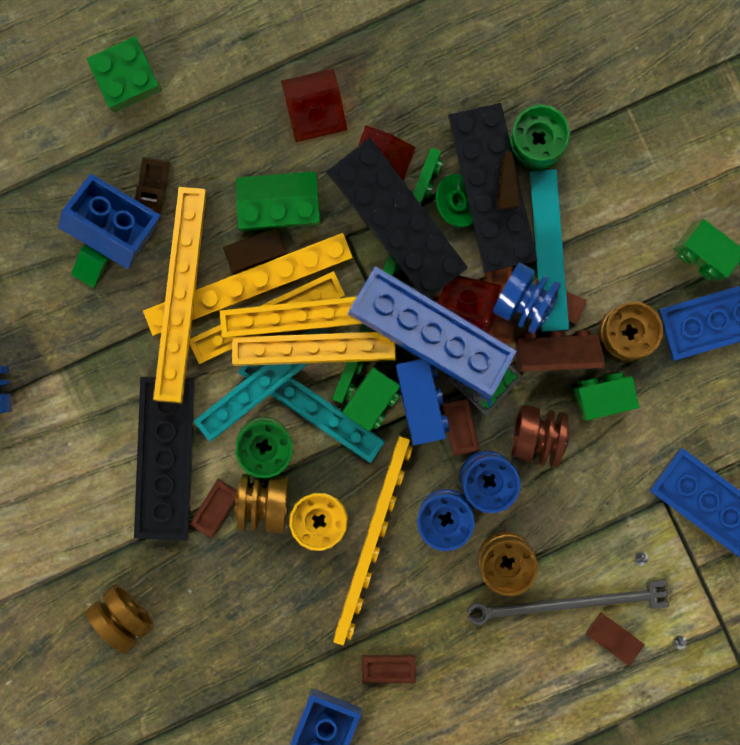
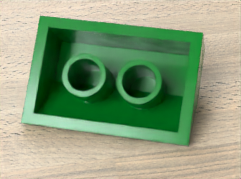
M316 171L236 178L238 229L240 231L320 225Z

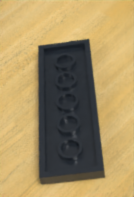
M501 103L449 114L448 120L483 272L487 273L517 266L519 262L526 264L537 261L516 165L515 171L521 205L516 209L496 211L501 159L505 152L511 151L513 153Z
M371 137L367 138L326 171L416 291L430 299L468 268Z
M140 377L134 538L189 540L195 379L185 378L183 402L172 403L153 400L156 377Z

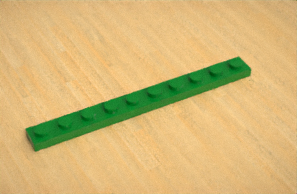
M432 147L413 192V195L420 204L423 198L428 200L434 186L429 183L433 173L438 175L443 163V159L439 158L441 151ZM389 255L383 271L391 276L393 273L399 275L400 269ZM362 324L358 333L370 332L372 328ZM364 361L346 363L332 400L343 403L344 398L350 399L355 387L350 382L354 373L360 374Z

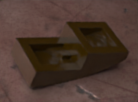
M143 157L135 200L161 215L170 161Z
M278 228L223 247L232 273L286 254Z

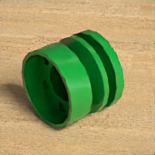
M540 104L527 108L520 113L510 133L509 139L514 160L518 165L527 170L541 171L549 169L558 162L567 147L570 128L564 115L552 106ZM541 138L543 140L541 144L534 145L532 143L534 139Z
M257 417L249 420L240 429L236 438L235 455L239 465L246 473L257 478H270L280 474L288 466L292 457V440L288 429L280 421L271 417ZM263 439H267L268 445L271 446V448H266L265 452H261L260 446L256 445L257 443H262Z

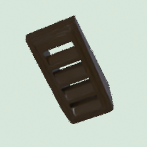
M511 151L505 152L501 159L496 211L516 209L521 205L514 158Z

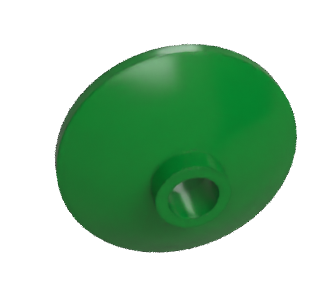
M451 174L444 177L436 190V204L439 213L447 223L454 227L461 228L471 225L472 220L462 176L460 174Z

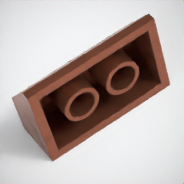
M591 330L575 331V336L568 337L564 336V331L548 332L547 338H538V333H521L522 339H515V350L517 351L516 371L604 368L599 335H591Z

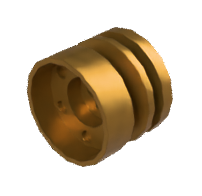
M627 302L609 311L601 320L598 328L602 350L610 358L620 362H632L651 354L659 346L663 336V324L658 313L651 306L641 302ZM626 329L627 331H632L633 335L629 338L622 335V332Z
M242 474L235 499V515L238 530L245 531L247 519H251V531L256 532L259 520H265L266 532L284 534L288 501V477L272 476L268 481L267 487H262L261 478L255 477L253 487L250 486L249 474Z
M500 531L484 540L478 551V564L483 580L492 591L500 595L515 596L524 593L534 583L537 577L538 563L530 544L523 536L515 532ZM506 555L510 558L511 563L509 565L503 562V556Z

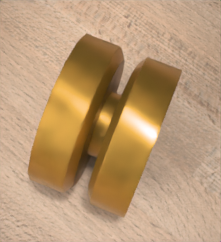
M114 584L103 594L104 603L96 601L85 611V614L92 627L111 647L122 654H126L137 644L135 635L144 637L154 628V623L149 614L132 595L119 585Z

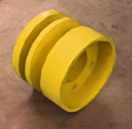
M314 493L303 497L295 504L290 514L289 526L293 537L300 545L310 550L322 551L333 547L343 538L347 530L348 516L345 507L337 498L329 494ZM322 514L325 515L324 522L326 526L316 528L314 526L316 521L313 517L315 515L318 517Z

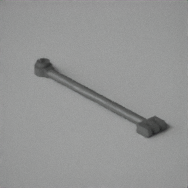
M667 580L647 581L648 590L493 607L475 602L468 607L467 613L469 615L467 617L473 624L482 625L487 619L492 617L648 600L651 609L669 607V601H658V598L667 597L668 590L657 591V587L667 586ZM476 608L482 610L479 617H474L470 613Z

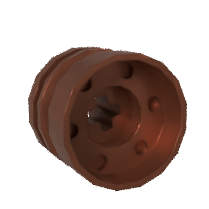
M521 405L514 428L511 459L530 463L534 453L538 452L539 464L545 466L550 454V467L558 468L568 444V413L559 412L555 422V411L549 410L544 421L540 420V408Z

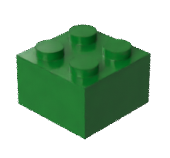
M136 36L86 58L103 97L113 113L162 91L141 43Z
M704 218L692 223L673 248L678 252L676 256L688 265L690 263L694 264L699 268L698 273L709 281L712 279L716 281L728 278L740 262V246Z
M372 367L342 413L368 431L372 427L378 429L386 417L382 413L386 406L389 404L393 407L400 397L401 393L397 391L400 385Z
M614 372L603 375L604 380L598 381L597 378L577 381L578 386L572 387V393L578 418L587 421L640 408L633 377L624 376V372Z

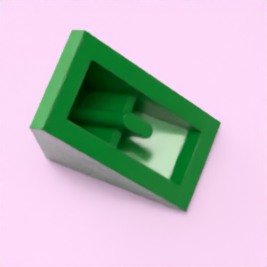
M85 244L79 251L71 275L95 289L112 260Z

